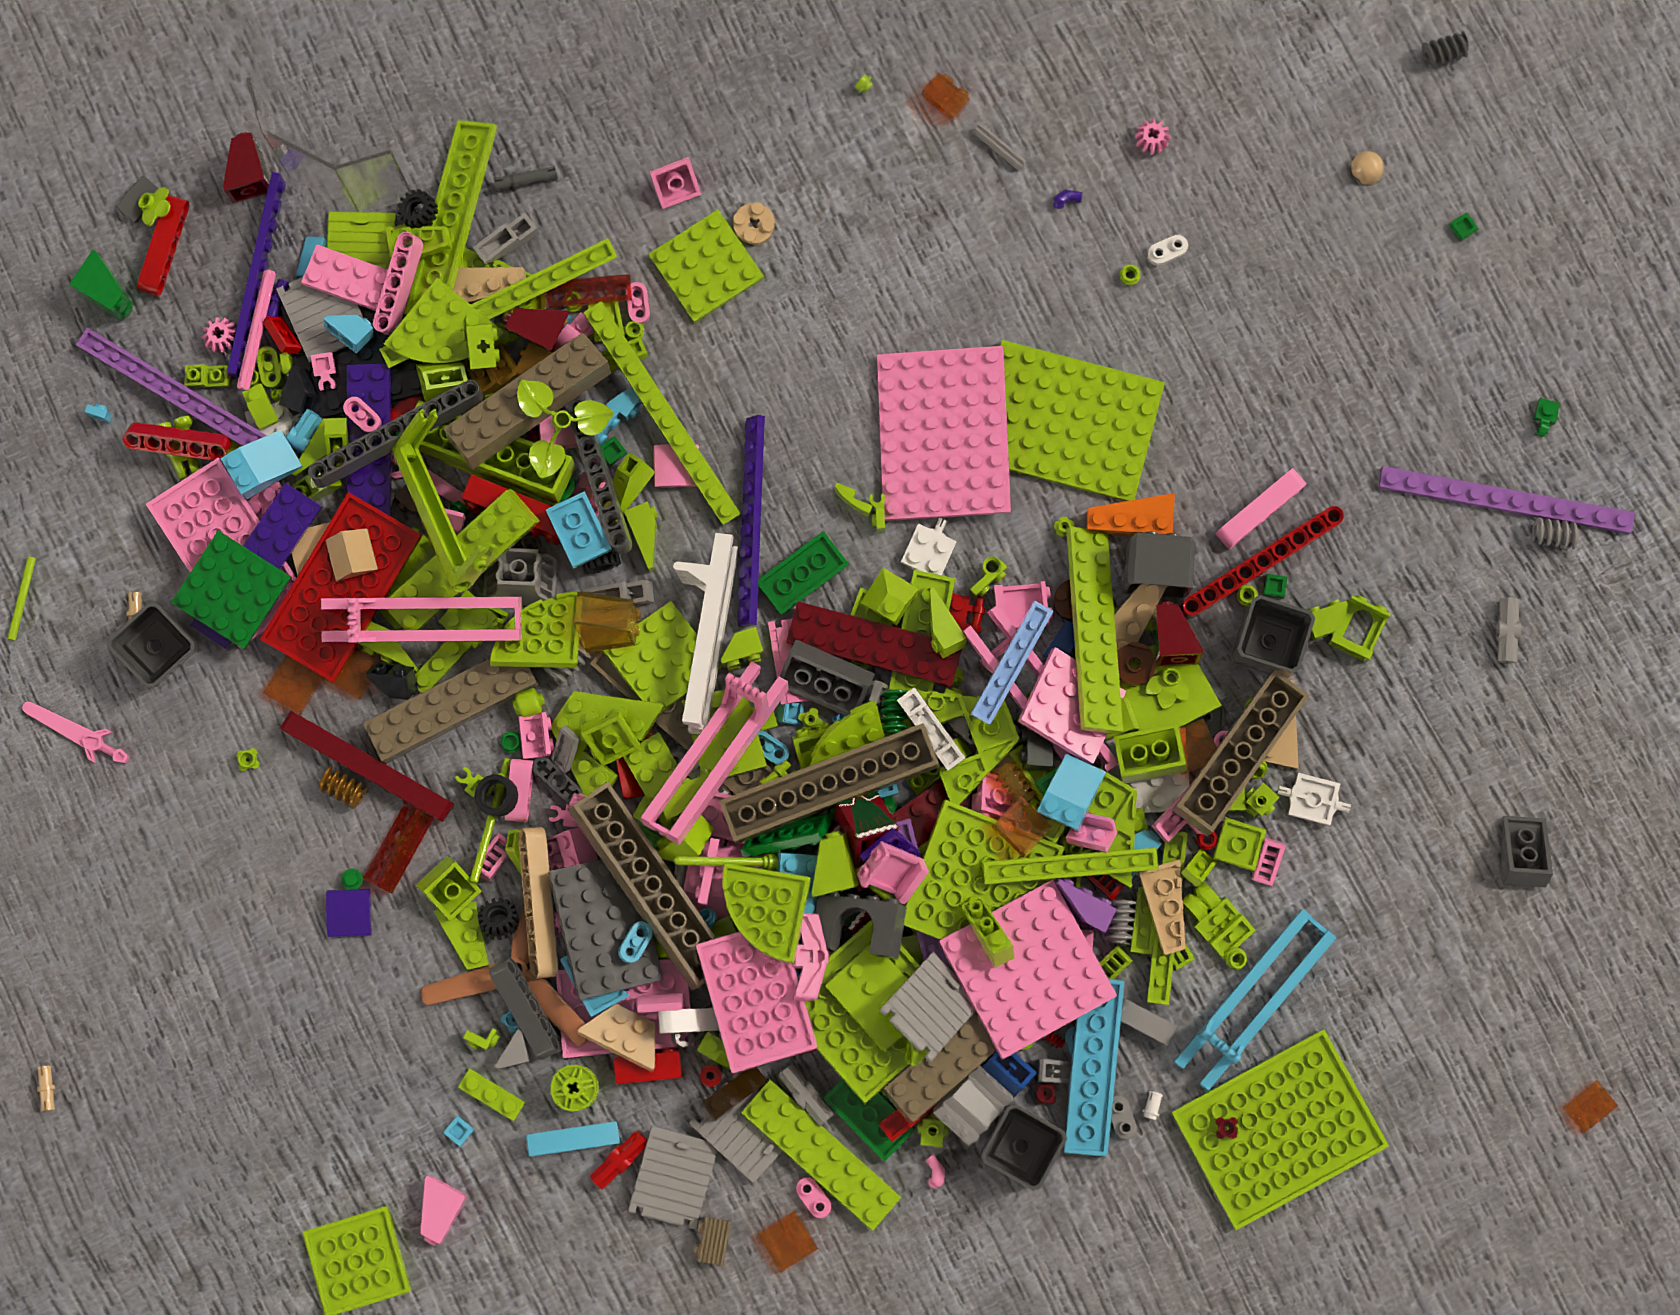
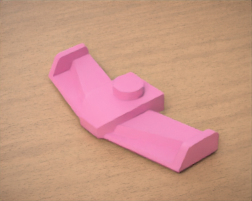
M804 913L800 932L803 945H798L794 961V968L802 969L794 1000L813 1001L818 997L825 968L828 964L829 952L826 948L819 914Z

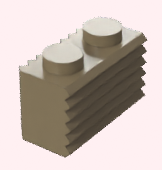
M705 1216L704 1221L700 1220L698 1233L702 1234L700 1243L696 1242L694 1256H698V1262L724 1265L731 1220Z

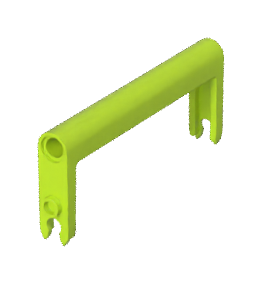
M421 409L393 446L392 453L450 587L454 593H460L468 590L497 554L498 548L495 545H491L486 552L485 547L478 545L466 559L419 452L420 444L438 419L437 411L433 409L429 416L424 418L425 411Z

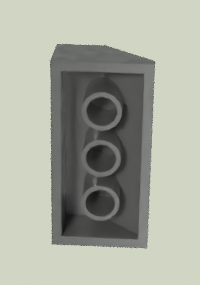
M796 640L789 651L780 677L788 681V691L847 716L851 714L850 711L862 705L875 674Z

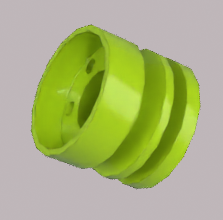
M567 1065L559 1069L553 1076L550 1085L551 1096L560 1108L568 1111H581L590 1107L597 1100L599 1081L595 1073L589 1068L581 1065ZM577 1082V1088L579 1089V1092H573L571 1094V1088L569 1087V1085L575 1084Z

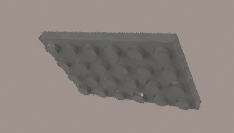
M602 859L548 872L578 1001L663 980L653 935L637 961L626 963L620 959L618 950L633 924L641 921L644 922V920ZM638 929L637 936L642 937L643 932ZM627 948L626 954L631 956L632 950Z

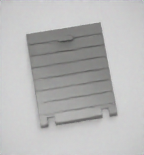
M301 277L288 283L291 290L285 292L283 286L276 290L309 363H312L311 355L328 352L334 353L347 347L324 328V318L326 316L358 315L362 319L364 317L357 304L304 286L301 283L303 279Z
M933 952L880 1009V1012L884 1016L890 1012L893 1017L889 1021L919 1052L925 1048L928 1051L925 1058L930 1062L975 1012V1009L957 976Z
M738 1072L734 1073L732 1078H736L740 1074ZM757 1090L716 1122L705 1107H703L698 1113L704 1118L699 1124L694 1118L689 1123L752 1183L759 1178L782 1152L778 1146L741 1114L745 1107L759 1093Z
M651 1126L628 1212L635 1214L637 1206L643 1207L641 1216L679 1226L683 1225L684 1219L690 1220L688 1228L695 1230L717 1149L707 1140Z

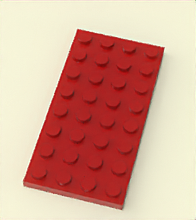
M348 492L260 640L335 683L358 642H322V631H348L350 629V625L347 622L349 621L347 616L350 615V612H347V609H321V598H386L423 535ZM367 528L378 570L336 581L326 539L341 531ZM360 609L361 631H366L378 609Z

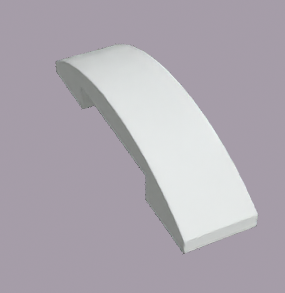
M915 687L897 700L915 726L924 723L934 752L947 770H950L965 759L962 752Z

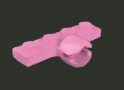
M1185 791L1152 825L1164 842H1169L1185 824H1188L1196 834H1203L1172 811Z

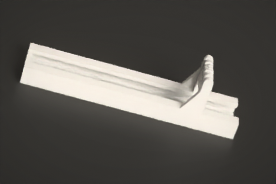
M715 533L710 565L675 562L673 565L683 584L695 585L705 592L682 719L683 724L689 725L688 732L690 734L700 735L710 718L739 552L738 546L732 547L734 537L731 534Z

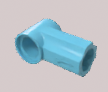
M307 408L297 425L293 426L286 436L291 447L301 454L323 418Z

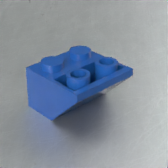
M997 1050L982 1066L986 1072L1013 1095V1098L1037 1073L1016 1053L1001 1059Z

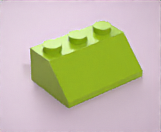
M1178 723L1114 736L1121 777L1125 784L1188 771Z

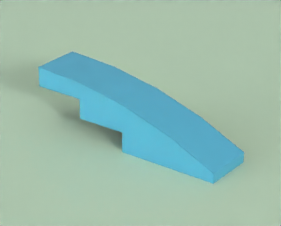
M617 1121L526 1135L528 1157L620 1143Z

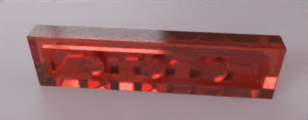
M630 274L571 279L547 291L548 308L596 304L600 301L607 303L632 300ZM627 288V295L618 296L613 292L614 289ZM574 291L578 293L586 292L582 299H575L571 294ZM593 291H608L603 297L598 298L592 293ZM565 294L561 301L552 302V295Z
M405 802L363 879L392 894L434 817ZM409 810H411L412 813L407 820H405V817L407 816ZM400 831L398 838L395 839V835ZM389 850L388 856L384 858L385 853ZM377 869H379V872H378L376 878L373 879L372 877H373L375 871H376Z

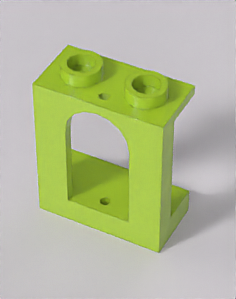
M1352 595L1347 601L1348 605L1336 631L1331 635L1327 644L1361 661L1367 662L1373 654V648L1391 613L1387 612V609L1381 605L1375 604L1374 606L1368 603V600L1360 595ZM1358 610L1369 612L1373 620L1362 646L1343 637L1353 614Z

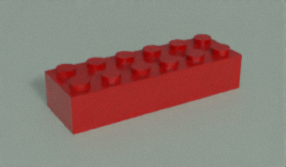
M471 474L461 498L469 511L479 515L480 512L489 507L505 491L510 489ZM515 492L540 520L527 534L536 538L539 535L545 537L548 543L556 546L559 543L562 544L546 512V509L552 506Z

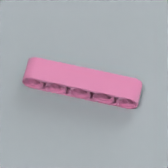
M403 232L397 238L373 319L375 330L387 336H390L401 323L423 249L422 240L409 232ZM412 240L411 246L408 247V243ZM406 260L405 266L402 267L403 262ZM400 281V285L396 288L397 282ZM394 301L393 307L390 308L391 302ZM388 321L387 327L384 328V324Z
M1292 468L1221 527L1215 535L1230 550L1302 490L1307 483Z

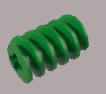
M890 689L882 693V696L887 698L881 702L883 706L887 707L881 710V714L886 716L880 719L881 723L886 724L882 726L884 733L893 735L907 727L906 724L901 723V720L908 719V717L902 714L904 709L897 700L909 691Z

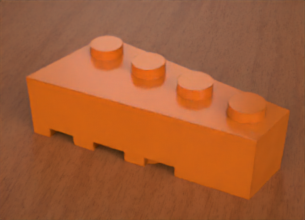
M1175 493L1088 508L1085 529L1107 533L1111 536L1132 537L1136 533L1157 532L1160 535L1173 533Z

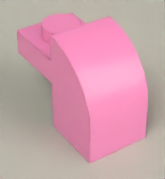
M580 313L570 325L567 324L563 328L554 344L553 352L582 332L588 338L594 332V329L583 313Z

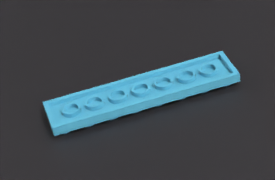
M1108 979L1117 996L1076 1018L1065 1123L1067 1140L1063 1146L1064 1153L1108 1156L1124 980Z

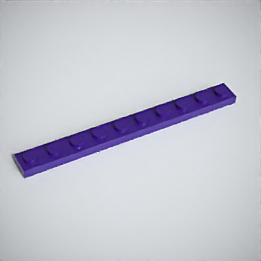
M276 172L271 174L227 373L232 378L239 379L263 272L268 269V260L266 259L268 253L272 251V233H275L277 229V221L275 219L277 213L281 211L280 197L286 188V181H284L280 173Z
M762 415L746 418L743 505L741 508L742 526L740 529L741 547L739 551V605L737 611L739 627L757 625L765 416Z

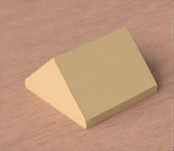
M367 528L341 531L326 539L336 581L378 570Z

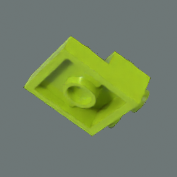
M466 590L461 597L475 596L469 590ZM450 608L438 622L447 630H495L498 626L497 621L499 618L488 608ZM460 641L469 650L477 649L483 643V641Z
M616 712L604 719L599 716L582 724L580 737L585 744L589 745L593 758L599 760L602 766L640 749V742L620 712Z
M828 722L816 725V729L810 731L807 728L795 731L796 735L792 736L801 769L810 766L811 755L816 744L831 726Z

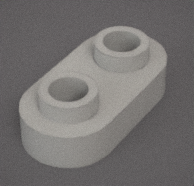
M1113 1096L1111 1122L1114 1131L1118 1137L1129 1139L1134 1136L1137 1130L1130 1105L1123 1096ZM1117 1102L1122 1104L1120 1111L1115 1110L1114 1106ZM1125 1123L1130 1127L1128 1132L1122 1130V1125Z

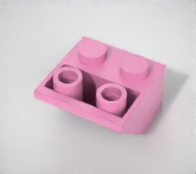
M580 827L566 830L546 839L551 871L598 860L595 849Z

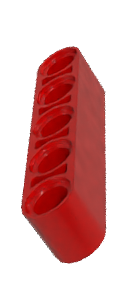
M171 195L166 197V200L170 203V211L165 217H158L137 284L138 291L160 296L163 292L189 210V200Z
M138 422L130 424L122 437L124 445L130 449L207 460L224 457L231 447L230 439L223 434Z

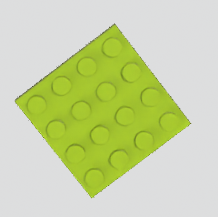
M718 209L648 254L694 324L764 279V275Z
M670 601L602 648V652L640 701L665 704V710L687 694L697 634L672 601ZM720 663L718 667V672L722 670V666L720 665Z

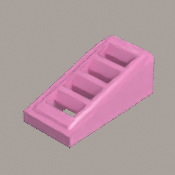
M500 833L489 844L483 863L490 871L488 872L484 868L481 870L480 877L487 882L494 878L509 857L504 850L497 846L499 842L506 847L507 838ZM492 850L499 853L501 857L499 858L496 855H494L492 853ZM487 857L496 862V864L493 865L487 861Z
M1264 838L1257 866L1251 880L1273 886L1286 847L1284 843ZM1271 846L1277 848L1278 850L1277 852L1268 850L1267 847ZM1265 854L1273 856L1275 860L1264 858ZM1262 863L1272 865L1273 867L1272 869H1269L1261 865ZM1259 871L1270 874V878L1258 875Z

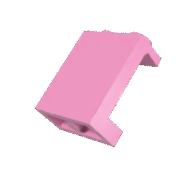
M1041 581L1039 584L1006 587L994 585L993 587L995 606L998 605L1016 629L1019 628L1034 600L1048 608L1047 599H1051L1050 587H1046L1045 581Z
M881 841L873 849L866 863L860 867L857 876L862 887L867 888L871 884L893 893L896 899L905 905L929 873L924 859Z

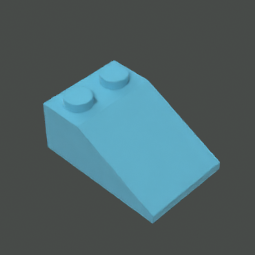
M282 430L241 446L220 458L241 495L246 499L251 498L303 467Z
M1066 754L1037 810L1038 813L1079 832L1106 772Z

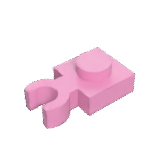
M333 352L311 355L314 376H321L318 384L319 389L324 391L323 385L326 381L331 383V389H335V381L330 376V374L336 373Z
M566 804L565 810L555 805L550 807L551 810L558 811L556 818L549 817L551 822L556 823L564 820L563 826L579 828L568 811L572 806Z

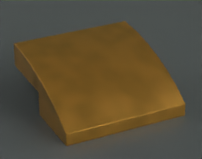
M502 342L494 347V349H499L500 362H496V367L470 369V359L464 363L472 380L478 383L483 396L500 390L521 375L509 351Z

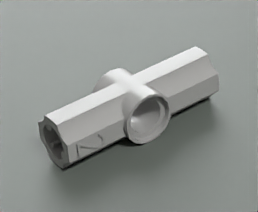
M1513 597L1500 598L1499 620L1496 624V639H1498L1497 662L1506 664L1517 663L1518 641L1521 637V622H1519L1520 599Z
M793 1064L789 1065L778 1075L780 1080L792 1092L791 1095L803 1109L807 1110L819 1126L834 1115L832 1110L819 1097L821 1095L813 1085L805 1080Z

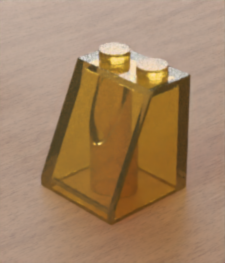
M577 592L574 625L586 652L636 645V637L640 634L638 621L641 620L640 609L636 608L632 599Z

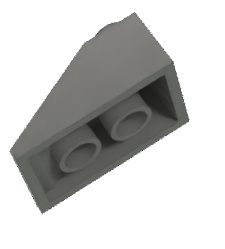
M1502 817L1501 871L1503 885L1546 887L1553 875L1545 818Z

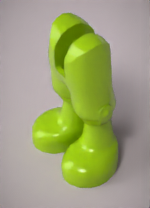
M182 416L173 422L175 428L189 430L193 420L191 416ZM170 422L157 424L159 426L173 427ZM166 454L170 458L179 480L187 478L186 468L183 464L184 461H188L192 474L200 470L198 458Z

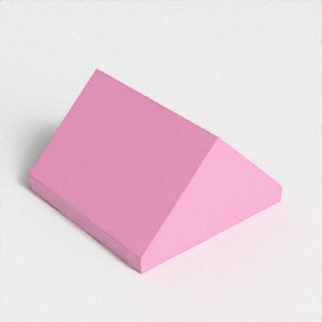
M689 157L650 171L651 182L662 209L702 195Z

